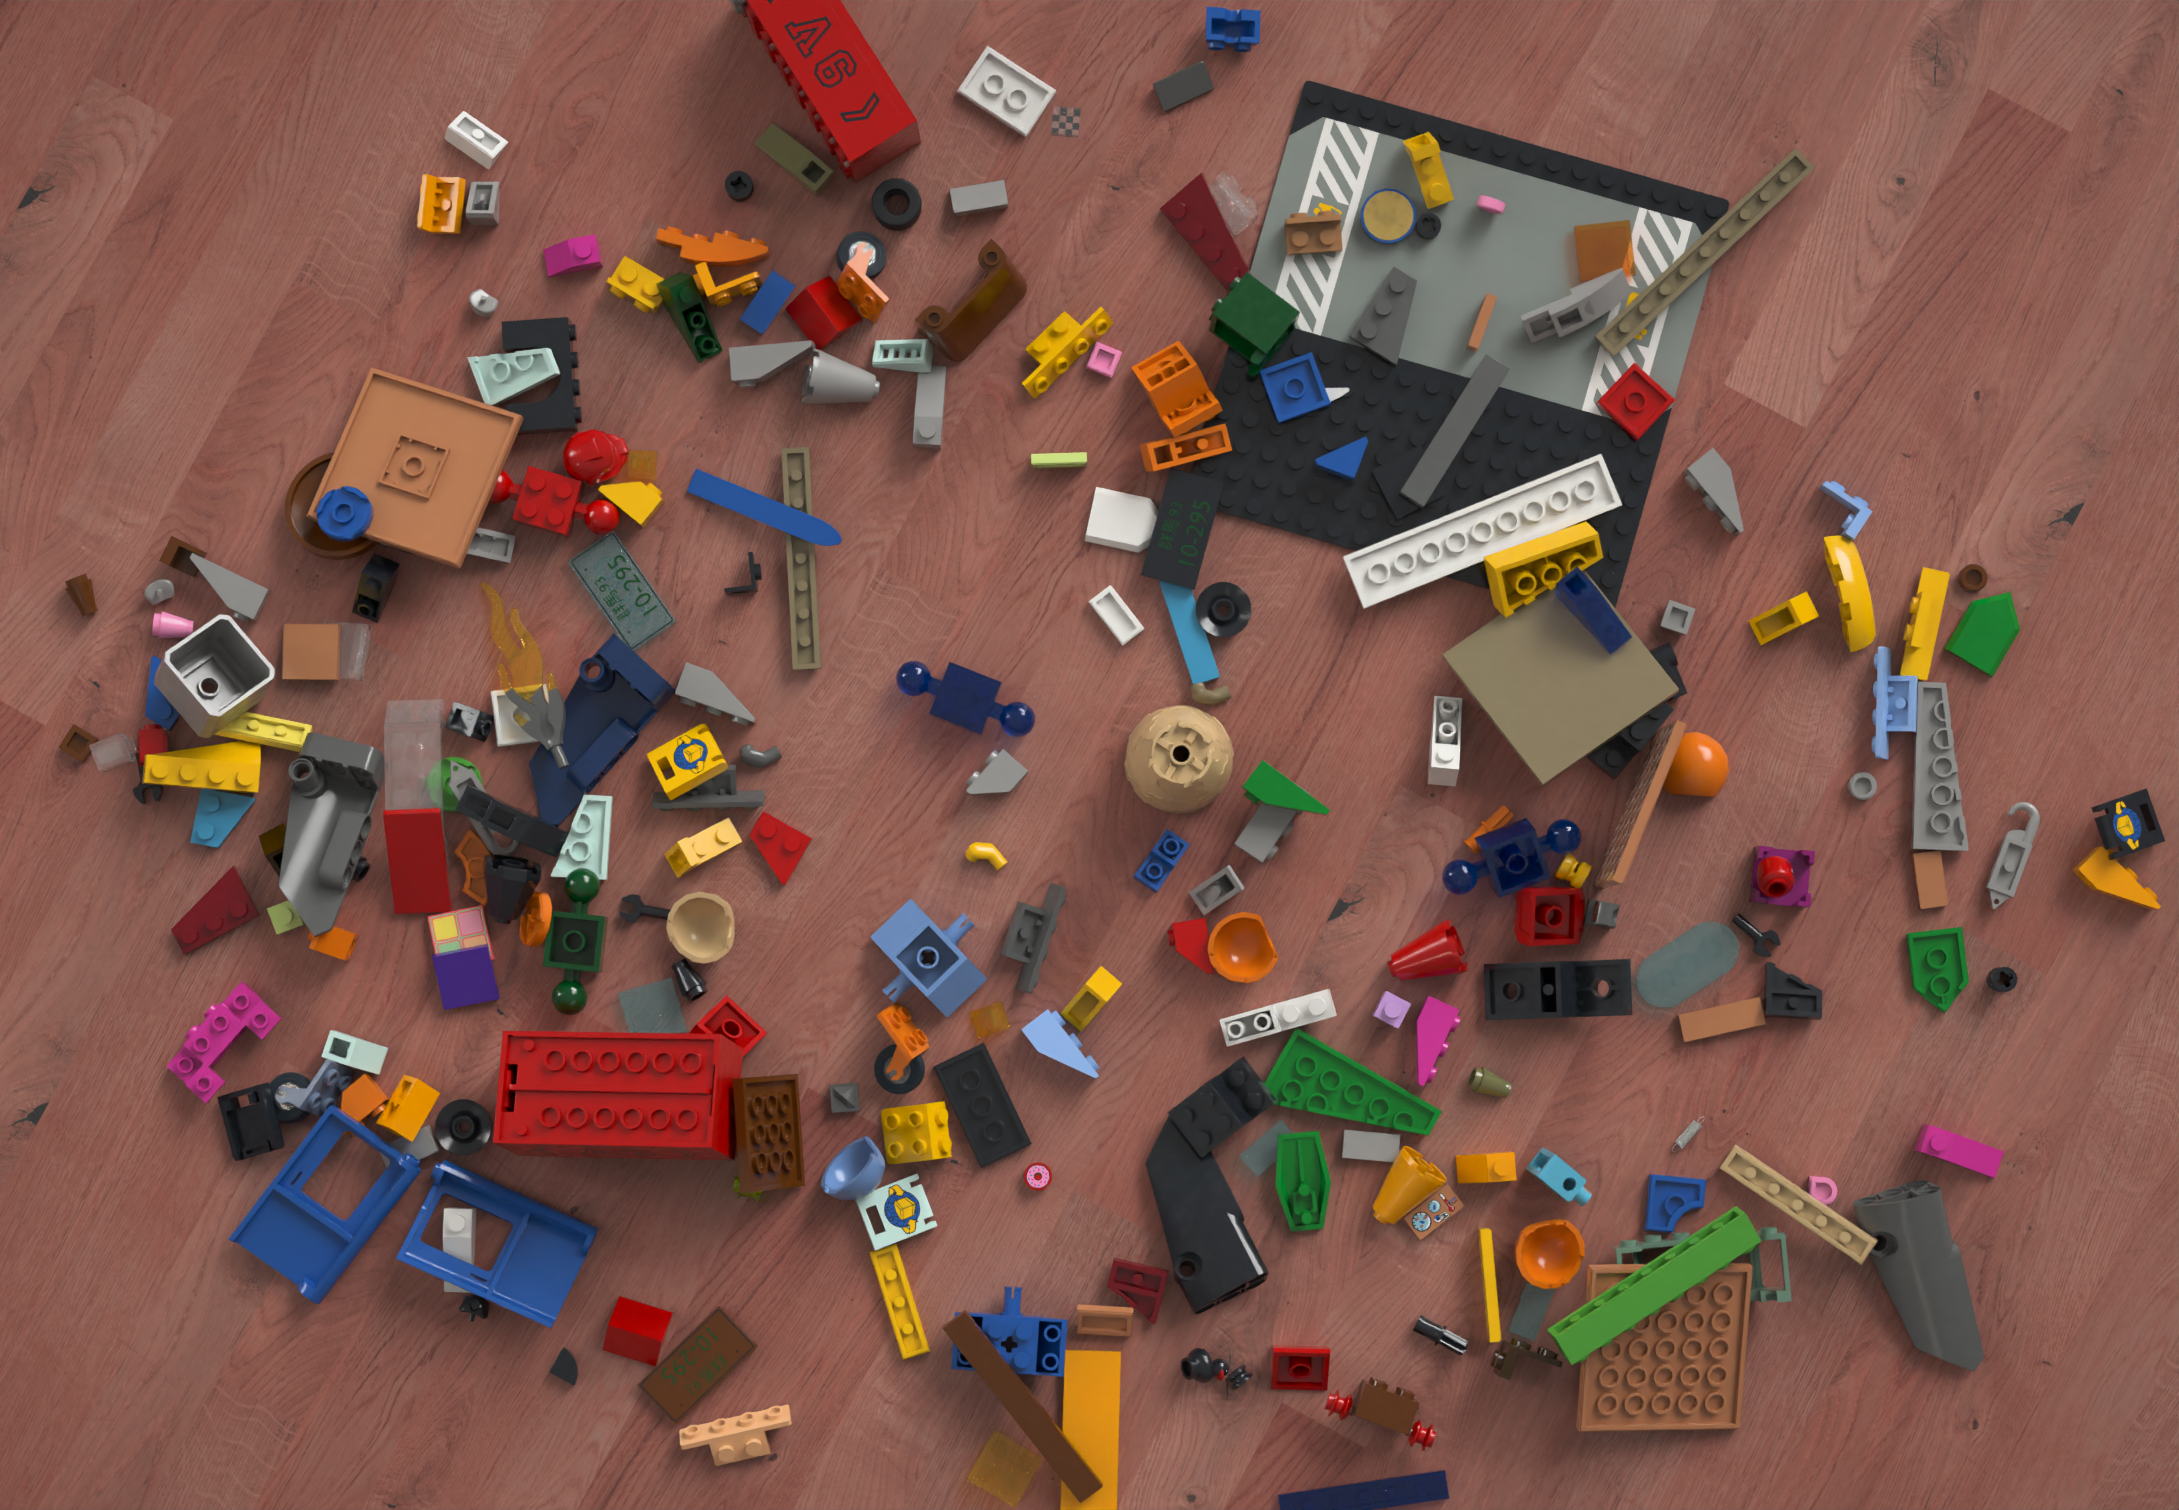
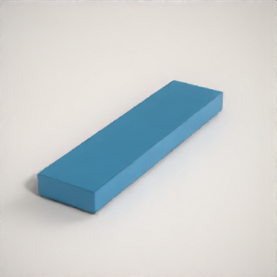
M1159 581L1192 684L1205 683L1220 678L1205 630L1197 620L1196 602L1192 590Z

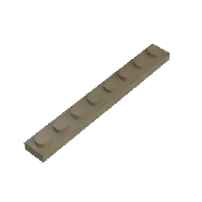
M781 448L784 505L813 516L810 448ZM786 532L793 671L821 669L815 544Z

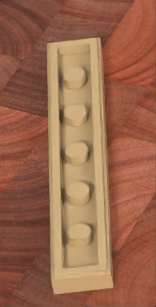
M1738 1145L1734 1146L1720 1167L1721 1170L1861 1265L1878 1241Z

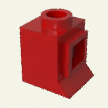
M159 724L144 725V729H139L137 733L139 766H144L145 755L168 752L167 733H163V729H161Z

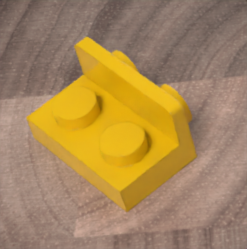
M626 256L623 257L612 277H608L606 281L608 286L611 287L609 291L621 299H624L625 296L635 301L633 306L644 313H648L649 310L657 313L663 303L656 284L665 279Z

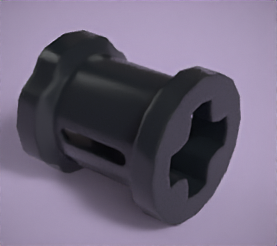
M1997 967L1989 972L1987 983L1992 990L2008 992L2015 988L2018 978L2013 969ZM2000 975H2006L2008 978L2004 981V984L1997 983Z

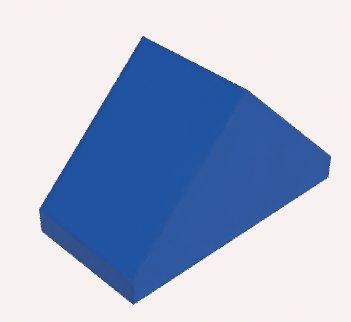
M1361 438L1315 459V467L1353 482L1368 444L1367 438Z

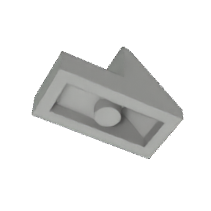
M1228 865L1191 890L1189 894L1202 914L1206 915L1245 888L1231 866Z

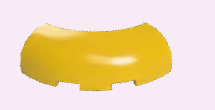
M1843 536L1824 537L1825 560L1833 584L1837 586L1841 601L1839 603L1843 637L1850 652H1854L1867 647L1876 636L1875 618L1867 578L1858 550L1849 538Z

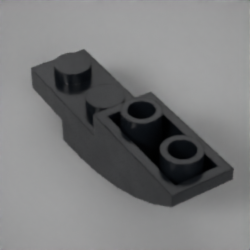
M469 784L466 786L455 808L456 811L479 821L480 824L555 858L569 833Z

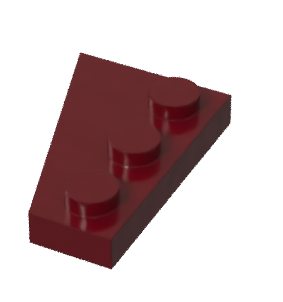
M232 866L171 929L183 954H188L260 916L236 867Z

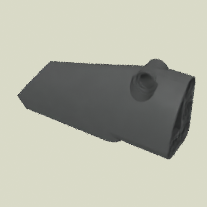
M1916 1180L1854 1201L1853 1206L1858 1227L1873 1238L1878 1235V1241L1869 1253V1256L1914 1347L1974 1372L1983 1360L1984 1353L1961 1253L1957 1244L1952 1240L1941 1188L1928 1180Z

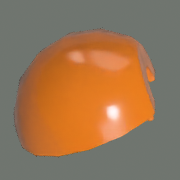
M1698 732L1684 733L1663 784L1666 792L1676 795L1715 797L1726 784L1729 773L1728 757L1721 744L1706 734Z
M1240 912L1229 915L1217 923L1210 934L1208 943L1210 962L1218 974L1230 981L1242 982L1244 984L1259 981L1271 972L1278 961L1279 956L1262 918L1258 914Z
M1562 1219L1545 1220L1525 1227L1520 1232L1514 1246L1515 1262L1521 1275L1530 1284L1542 1289L1559 1288L1569 1283L1578 1272L1583 1257L1585 1258V1244L1579 1230L1569 1221Z

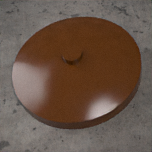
M332 452L314 459L295 476L286 495L285 516L292 535L307 551L325 559L344 560L368 552L379 542L361 536L353 541L340 542L333 540L321 530L318 522L308 519V511L334 454Z

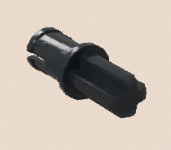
M1423 1315L1420 1316L1413 1329L1414 1332L1434 1341V1345L1440 1344L1458 1355H1463L1468 1347L1467 1340L1446 1329L1447 1326L1444 1325L1442 1327Z

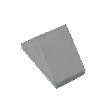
M471 182L466 208V218L471 225H499V182Z

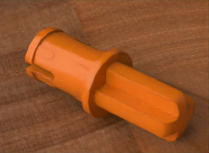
M1505 805L1501 806L1487 821H1481V826L1464 843L1472 852L1477 854L1493 837L1495 839L1498 837L1496 834L1514 817L1513 813Z

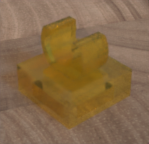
M629 450L628 478L657 480L658 451Z

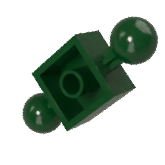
M586 868L575 869L566 877L564 889L566 895L572 901L571 913L552 911L550 927L545 941L543 966L564 969L563 981L558 983L552 992L553 1006L564 1015L578 1014L587 1004V991L580 983L581 971L602 973L608 917L588 915L589 902L597 897L600 891V881L593 871Z

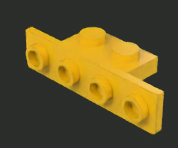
M1100 307L1082 325L1064 311L1025 349L1040 364L1022 382V385L1034 399L1045 392L1061 374L1067 371L1075 360L1084 354L1113 325V321L1105 309Z
M1922 567L1916 597L1912 598L1909 613H1912L1910 624L1906 625L1903 640H1906L1899 676H1918V680L1922 681L1928 679L1950 577L1948 572Z

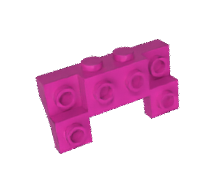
M240 982L223 1003L219 1005L213 1004L205 1012V1021L200 1026L195 1025L185 1035V1038L188 1040L183 1044L184 1047L167 1065L205 1103H209L215 1093L226 1083L211 1067L217 1064L248 1028L264 1040L276 1024L283 1019L245 982Z

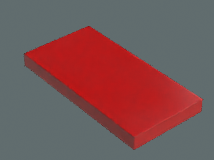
M441 809L384 810L383 820L395 914L451 912L452 905Z

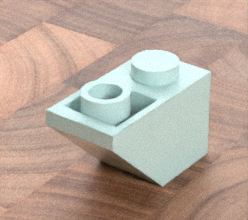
M330 1030L321 1057L380 1075L389 1048L336 1030Z

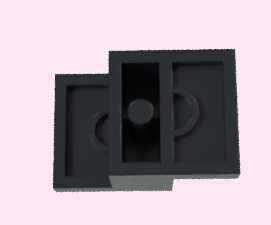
M1664 702L1588 755L1587 758L1613 780L1616 779L1630 760L1648 743L1674 709Z
M1243 1056L1222 1073L1207 1081L1170 1110L1168 1114L1202 1158L1272 1106L1277 1100Z

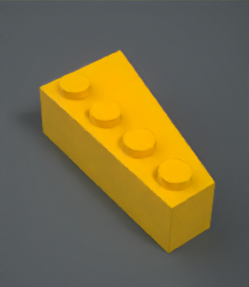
M1585 521L1483 557L1493 605L1507 618L1514 613V609L1522 604L1528 605L1536 600L1535 596L1543 591L1554 589L1564 578L1569 575L1573 577L1602 559L1603 553L1598 532Z

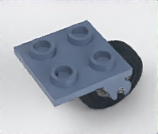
M326 1059L312 1081L294 1072L278 1075L269 1084L278 1120L284 1123H297L304 1120L310 1113L322 1117L330 1105H336L337 1098L350 1085L355 1071L330 1059Z

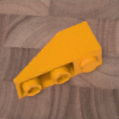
M2103 846L2095 847L2072 870L2092 891L2150 910H2156L2161 907L2156 901L2158 899L2157 895L2148 887L2143 888L2137 882L2138 876L2129 867L2124 869L2117 862L2119 858L2109 860L2108 855L2114 852L2112 849L2105 850Z

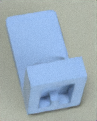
M1827 481L1823 482L1819 487L1821 491L1855 512V515L1850 513L1841 525L1845 529L1841 536L1849 538L1851 541L1854 540L1873 511L1867 508L1869 504L1860 497L1854 496L1852 498L1844 493L1846 489L1835 481L1830 483Z

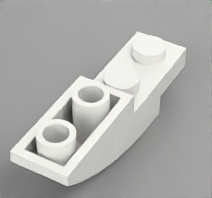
M1330 989L1223 1018L1220 1019V1024L1226 1045L1231 1046L1337 1016Z

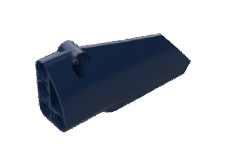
M614 633L591 658H587L581 663L579 668L580 675L564 702L566 720L563 733L564 745L561 747L569 766L559 770L552 752L547 750L542 743H540L529 762L540 818L553 825H560L580 804L583 796L588 795L638 740L639 732L670 700L676 691ZM594 666H599L600 674L596 678L590 679L588 676L589 670Z

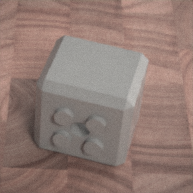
M219 614L165 652L155 673L154 684L199 737L210 738L263 700L274 679L275 668L230 616ZM205 682L212 683L216 688V692L212 694L204 692L201 684Z

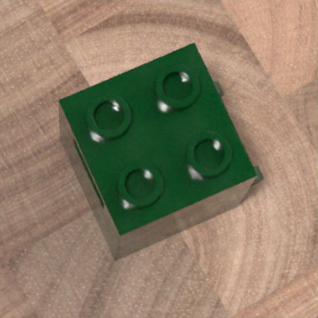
M1246 272L1241 279L1236 277L1228 288L1230 292L1226 298L1220 297L1212 307L1211 311L1213 313L1209 317L1211 321L1209 331L1251 362L1247 369V374L1250 377H1255L1295 330L1300 311Z

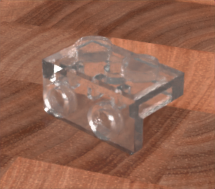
M1221 172L1215 177L1214 184L1209 188L1231 232L1238 236L1258 219L1259 213L1256 210L1259 207L1250 196L1245 198L1238 190L1241 188V185L1233 175L1227 176L1224 172Z

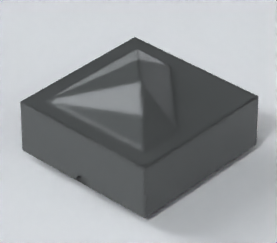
M858 1083L830 1085L832 1113L860 1111Z

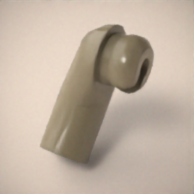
M1199 682L1192 685L1190 689L1193 693L1192 698L1194 701L1209 706L1231 698L1227 685L1210 691L1206 690L1204 683Z

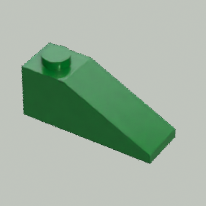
M1264 760L1260 762L1242 786V789L1246 791L1243 796L1255 805L1261 802L1268 806L1326 816L1330 809Z

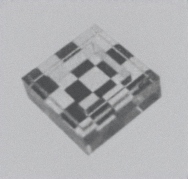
M1053 106L1051 135L1079 138L1081 109Z

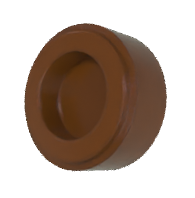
M1977 564L1965 566L1958 575L1960 587L1970 593L1983 589L1988 579L1985 569Z

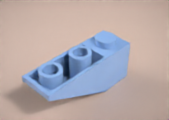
M1047 1009L1021 1029L1038 1052L1091 1077L1097 1078L1099 1076L1096 1071L1100 1067L1091 1055L1086 1058L1079 1050L1083 1045L1074 1033L1068 1036L1062 1026L1066 1023L1056 1010L1051 1013Z

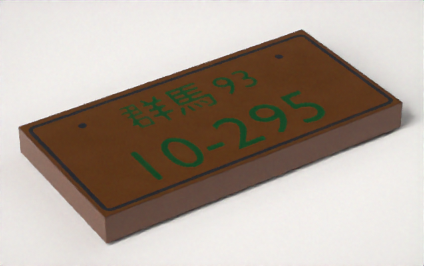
M718 1306L638 1386L677 1425L758 1346Z

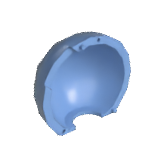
M868 1136L856 1139L845 1146L826 1167L821 1180V1187L828 1195L840 1200H857L876 1189L882 1181L885 1161L874 1142Z

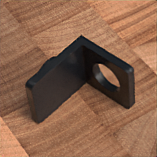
M748 552L752 585L724 588L726 595L758 592L757 580H762L760 563L755 564L753 552Z

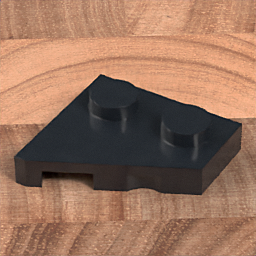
M1767 962L1765 964L1764 1017L1821 1020L1822 990L1811 984L1804 983L1801 978L1792 973L1789 975L1775 967L1776 964Z

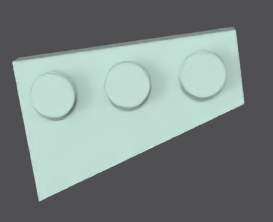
M549 348L516 351L506 354H491L490 356L467 357L484 403L494 407L560 375L553 353Z
M583 796L551 877L566 878L573 870L586 868L593 871L599 880H607L613 805L612 796Z

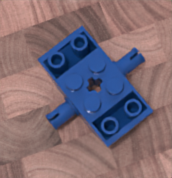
M1004 1286L1003 1312H968L1017 1375L1031 1374L1064 1377L1067 1320L1023 1315V1313H1020L1022 1287H1015L1014 1298L1012 1299V1286ZM955 1312V1317L961 1312ZM1007 1336H1012L1013 1341L1018 1343V1346H1014L1012 1351L1006 1350V1346L1001 1343V1341H1006ZM953 1343L951 1369L976 1371Z

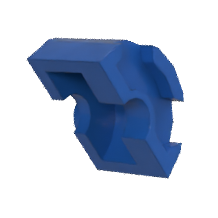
M1207 7L1205 42L1208 43V49L1224 50V47H1235L1236 52H1250L1251 46L1260 43L1261 11L1247 9L1227 10L1220 7Z

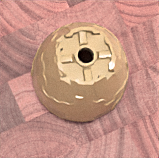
M1186 705L1158 709L1139 721L1128 738L1124 762L1126 777L1133 786L1134 793L1145 804L1148 803L1164 812L1176 814L1191 813L1213 802L1224 791L1229 782L1234 757L1230 737L1223 725L1214 716H1210L1200 709ZM1184 746L1189 750V758L1185 762H1178L1174 759L1173 750L1176 747Z

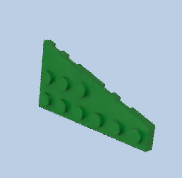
M1295 1028L1264 1082L1277 1100L1274 1105L1428 1136L1442 1113L1440 1109L1298 1028Z

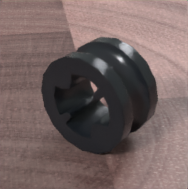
M1425 213L1417 220L1416 232L1423 239H1433L1441 230V221L1433 213ZM1429 219L1434 221L1433 228L1435 231L1432 233L1430 230L1428 233L1422 230L1424 227L1422 221L1426 220L1429 222Z
M1245 1364L1238 1367L1225 1378L1226 1382L1232 1383L1231 1388L1233 1391L1253 1376L1251 1372H1246Z

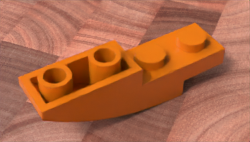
M667 226L666 230L659 228L656 236L658 244L680 249L679 257L682 262L696 265L706 262L707 266L743 265L768 258L771 252L769 247L765 246L766 242L750 238L749 241L738 239V234L723 230L722 234L715 232L712 243L709 242L710 238L693 234V237L682 235V230Z

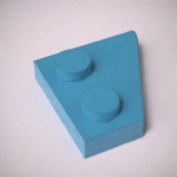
M201 789L190 843L220 848L230 832L240 823L244 814L255 804L256 798Z

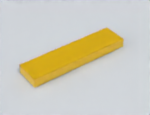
M1478 1228L1487 1336L1490 1343L1500 1342L1501 1330L1492 1231L1489 1228Z
M897 1243L871 1251L870 1256L902 1359L930 1352Z

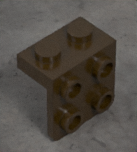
M1512 1337L1511 1342L1503 1340L1500 1351L1495 1350L1491 1366L1494 1367L1493 1373L1510 1380L1519 1353L1557 1367H1561L1563 1362L1557 1359L1558 1354L1551 1350L1538 1347V1350L1534 1351L1530 1349L1531 1345L1527 1342Z

